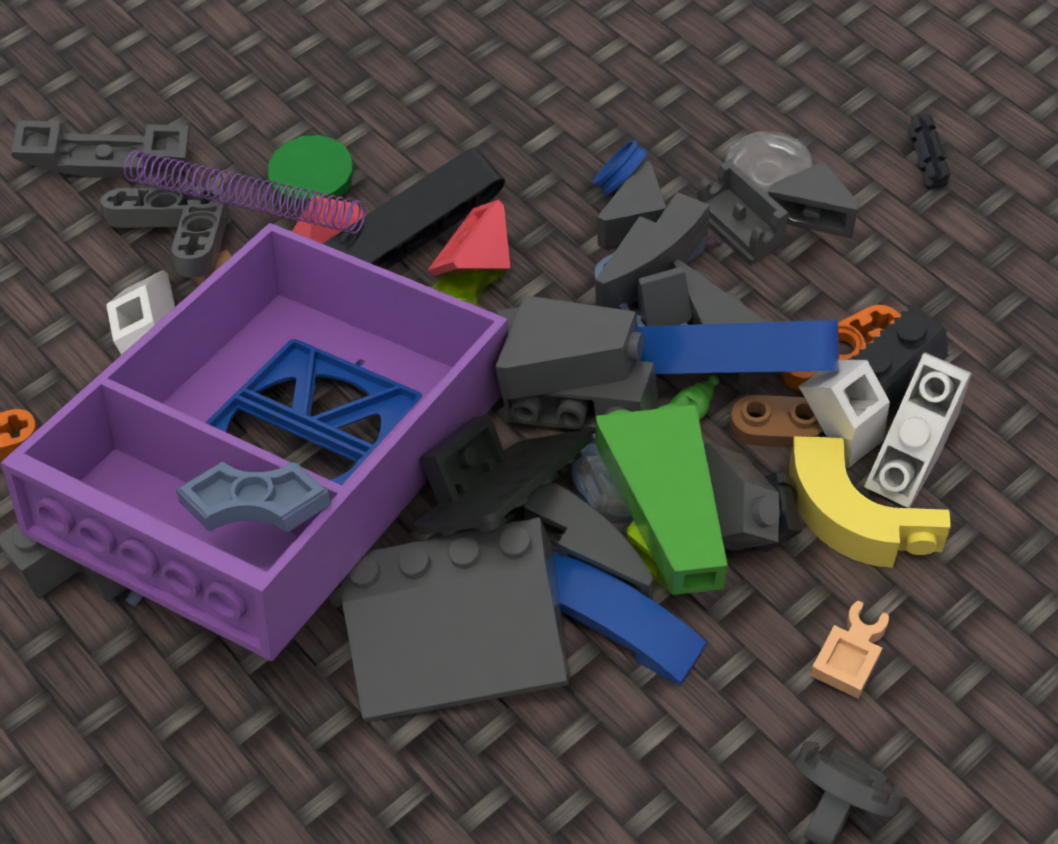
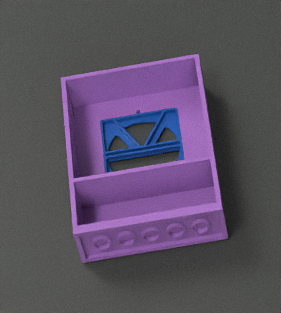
M269 223L1 462L20 532L26 537L272 662L429 481L420 458L474 417L486 415L499 400L501 393L495 366L508 337V319ZM316 377L332 378L350 383L368 395L310 417ZM293 379L296 380L292 408L258 394L276 384ZM239 410L356 462L349 471L332 480L304 469L329 492L331 505L287 533L275 525L261 521L233 522L209 532L180 504L176 489L221 462H225L235 469L247 472L272 471L291 463L227 433L232 419ZM374 415H378L381 418L379 436L373 445L339 430V428Z

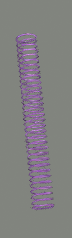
M137 150L132 151L124 163V174L129 182L142 183L143 185L163 188L164 190L194 197L197 196L198 198H205L206 200L218 201L219 203H226L237 207L240 206L249 210L254 209L255 211H262V213H269L271 215L276 214L279 217L283 216L292 220L298 219L301 222L305 221L309 224L313 223L322 227L335 228L339 231H350L352 234L357 233L361 229L365 218V207L362 201L359 200L352 202L350 198L344 200L341 196L337 198L336 195L329 196L328 193L322 195L319 191L315 193L313 190L307 191L305 188L299 189L297 186L292 188L291 185L285 186L283 183L277 184L274 181H263L261 178H249L248 175L242 176L239 173H227L226 170L220 171L217 168L213 170L212 167L206 168L203 165H192L190 162L185 163L177 159L171 160V158L158 157L155 154L150 155V153L144 154ZM136 152L130 162V174L133 179L130 180L126 175V162L129 156ZM140 154L141 157L137 163L138 177L134 179L132 175V162L134 157ZM151 158V171L146 178L145 170L147 162ZM141 159H142V168H141V172H140V174H139V172H138L139 163H140V161H141ZM158 159V172L153 180V166ZM165 161V172L162 180L160 181V167L162 163ZM172 163V173L167 183L166 173L169 164ZM179 165L178 178L174 184V170L176 166ZM185 166L186 176L184 182L180 185L181 172ZM192 168V169H193V177H192L191 183H190V185H189V187H188V186H187V178H188L189 171H190V169ZM199 170V171H200V178H199L198 185H197L196 188H195V187H194L195 175H196L197 171ZM205 171H206V173H207V179H206L205 186H204V188H203V190H202V188H201L202 177H203V175H204V173H205ZM222 172L226 173L224 178L222 177ZM213 173L214 181L212 188L209 191V179L211 174ZM143 174H144L145 180H144V181H141L140 178H141V177L143 176ZM229 174H233L231 180L229 178ZM151 175L152 182L149 183L147 180ZM220 175L221 182L219 189L216 193V181L218 176ZM237 175L240 176V179L238 180V182H237V180H236V176H237ZM158 177V182H159V183H158V184H155L154 181H155L156 178ZM228 177L227 188L223 195V183L225 178ZM243 177H247V181L245 182V184L243 181ZM165 179V185L162 186L161 182ZM235 179L234 190L230 196V186L232 180ZM250 179H254V180H255L254 183L252 184V187H251ZM240 180H242L241 192L237 198L238 185ZM258 180L262 181L261 185L259 186V189L257 183ZM170 181H172V187H168ZM249 181L248 194L246 198H244L245 187L247 182ZM177 182L179 183L178 189L175 188ZM265 182H269L265 192ZM256 183V192L252 200V190ZM186 184V190L183 191L182 187ZM272 184H276L277 186L272 194ZM191 185H193V191H192V192L189 191V188L191 187ZM263 185V194L259 202V192ZM282 185L284 188H283V190L281 191V194H280V197H279V193H280L279 186ZM198 186H200L199 194L196 193ZM207 187L208 194L204 196L202 192ZM270 187V197L266 204V196L268 189ZM287 187H290L291 190H290V192H289V194H288V197H287V190H286V188H287ZM214 188V196L211 197L210 193ZM278 188V195L276 202L274 204V194L276 192V189ZM296 188L299 191L294 200V189ZM221 189L222 197L218 199L217 195ZM285 190V198L281 206V197ZM304 190L306 191V194L304 195L301 204V215L297 217L296 212L298 211L301 203V191ZM227 191H228V197H229V199H228V200H225V199H224V196L226 195V193H227ZM292 192V201L288 208L289 197ZM312 192L313 196L309 203V216L305 219L304 213L309 201L308 193ZM235 193L236 200L232 202L231 198ZM318 193L321 197L316 207V218L312 220L311 215L315 209L316 194ZM250 194V204L246 205L245 201ZM300 194L298 207L296 209V200L298 195ZM242 195V197H243V202L240 204V203L238 202V200H239L240 196ZM306 195H307V202H306L305 209H304V211H303V204H304L305 197H306ZM326 195L328 199L324 206V219L320 222L319 216L323 208V196ZM257 196L258 205L254 207L252 203L254 202ZM272 197V208L268 210L267 206ZM335 197L336 200L331 211V221L327 224L326 218L331 208L330 198ZM264 198L265 206L261 209L260 204ZM286 198H287V202H286L287 211L283 214V213H282V208H283V206H284V204H285V201H286ZM313 198H314L313 209H312V211H310V210H311V203H312V200H313ZM279 199V210L276 212L274 208ZM322 199L320 212L318 214L319 203ZM338 199H342L343 203L339 210V223L335 226L334 219L338 211ZM349 200L351 204L347 211V224L344 227H342L341 221L344 218L346 210L345 202ZM294 201V213L290 215L289 210ZM328 201H329V208H328L327 214H325V213H326V207H327V204H328ZM358 203L359 213L357 221L350 229L349 222L352 218L353 206ZM360 203H361V205H362V207H363V218H362V222H361V224H360V227L357 229V231L353 232L352 230H353L354 227L357 225V223H358V221H359V218H360V213H361ZM336 204V211L333 217L334 207ZM343 205H344V210H343V214H342V217H341V210H342Z

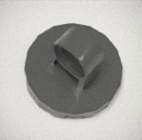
M813 741L803 743L795 760V767L805 777L825 790L806 829L805 839L814 844H834L853 806L886 817L896 816L904 800L905 793L900 786H893L891 791L884 788L883 786L888 778L886 775L863 761L835 748L830 757L818 754L820 749L819 743Z

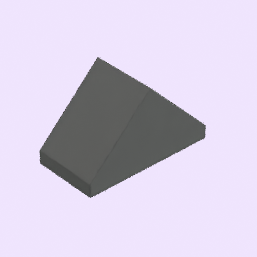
M643 159L597 217L598 246L604 249L618 247L639 216L656 223L666 209V204L650 161Z
M825 161L770 185L768 195L788 212L787 225L852 238L859 202Z

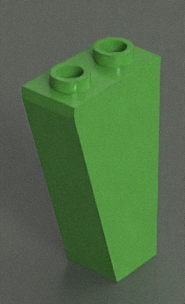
M669 404L652 410L634 412L616 410L607 415L596 416L597 451L671 594L679 595L724 589L728 565L696 405L679 406Z

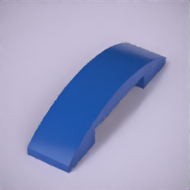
M553 551L560 611L635 652L637 663L681 686L706 648L707 642L679 618L631 586L584 562L569 556L558 555L557 552Z

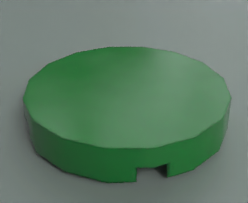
M320 135L298 137L286 142L276 150L268 163L269 181L277 182V184L283 183L285 186L291 185L292 188L297 186L299 189L305 188L307 191L313 190L315 193L319 191L322 195L328 193L329 196L336 195L338 198L340 196L343 197L352 185L351 179L354 175L352 156L343 144L333 138ZM272 184V190H273V191H274L275 187L277 186L276 184ZM282 185L279 186V190H280L279 197H280L281 191H282L283 188H284ZM287 187V188H286V190H287V197H288V194H289V192H290V190H291L290 187ZM278 188L276 189V192H275V196H276V197H277V195H278ZM296 188L294 189V200L299 191ZM285 190L283 191V194H282V197H281V201H282V202L284 201V198H285ZM304 190L301 191L302 196L300 205L302 204L303 197L306 194V191ZM292 192L289 197L288 206H290L292 201ZM309 192V193H308V195H309L308 204H309V202H310V200H311V197L313 196V193H312V192ZM300 194L296 200V208L298 207ZM306 195V197H305V200H304V204H303V205H306L307 195Z

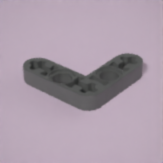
M156 187L118 188L102 196L100 203L104 221L109 226L117 228L178 227L171 250L175 271L179 275L190 278L200 277L214 269L229 217L228 204ZM193 187L189 188L190 192L193 191ZM200 187L196 190L197 194L200 193ZM207 187L202 192L204 196L208 194ZM214 188L210 193L211 197L214 196ZM221 189L217 195L218 199L222 197Z

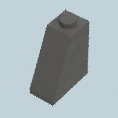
M524 295L495 366L501 397L512 400L627 380L633 361H640L644 349V333L638 332L636 312Z

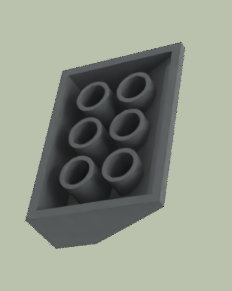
M540 517L504 524L483 533H477L474 530L443 538H433L368 551L341 581L343 611L361 714L365 723L569 685L553 548Z

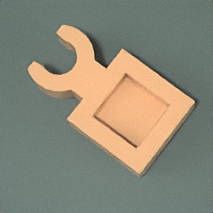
M856 601L849 610L846 622L848 631L834 625L812 666L810 676L859 699L882 652V647L873 643L884 636L889 621V615L883 612L876 624L866 625L862 623L859 617L864 603Z

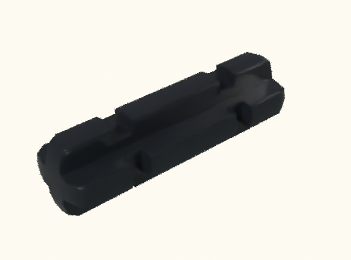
M930 114L915 115L911 118L912 124L909 126L912 139L916 141L914 146L921 169L925 171L923 173L925 183L932 189L938 186L943 188L948 185L951 173L947 162L944 161L946 157L938 132L935 131L934 119Z

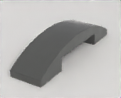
M17 120L11 154L12 158L54 172L100 178L125 177L124 163L127 156L134 150L141 151L144 154H155L158 157H168L171 160L177 159L186 163L190 129L187 125L146 124L145 136L63 133L61 122ZM136 152L132 153L126 162L127 177H131L130 162ZM137 154L132 162L133 177L137 176V163L141 157L140 154ZM151 158L147 162L146 175H149L151 171ZM141 159V161H140V163H139V169H138L139 174H140L141 168H142V159ZM158 159L154 163L152 174L158 172ZM165 161L160 167V172L165 171ZM172 163L169 164L167 170L172 169Z

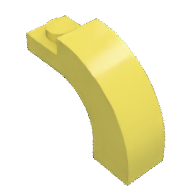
M794 436L789 463L790 476L794 479L797 490L795 505L807 526L825 544L853 560L893 568L898 551H908L914 555L943 552L951 528L949 510L894 508L877 504L857 491L849 480L845 469L844 438Z

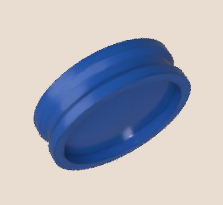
M632 139L604 165L594 178L592 184L595 187H600L605 196L609 195L635 171L646 157L648 151L645 148H641L636 139Z

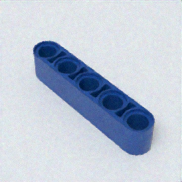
M835 320L637 327L638 332L644 333V349L640 361L654 362L656 374L839 371L838 321Z

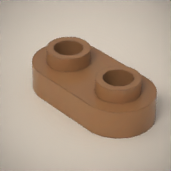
M749 395L739 399L732 408L731 431L738 440L745 444L792 447L794 436H825L805 397ZM751 413H757V414H761L762 416H761V417H752V416H750L749 414H751ZM797 415L807 416L810 419L803 420L798 418Z

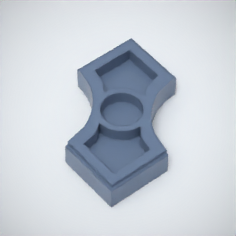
M221 462L176 489L180 504L209 532L233 522L261 521L275 525L287 533L331 505L329 492L301 466L294 462L279 469L266 472L241 471L225 462Z

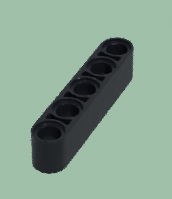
M470 148L367 214L361 229L357 233L352 234L350 231H341L323 244L387 270L467 217L473 208L491 201L506 183L505 178L478 148ZM362 218L358 221L357 225L352 230L353 232L357 231V229L360 227Z

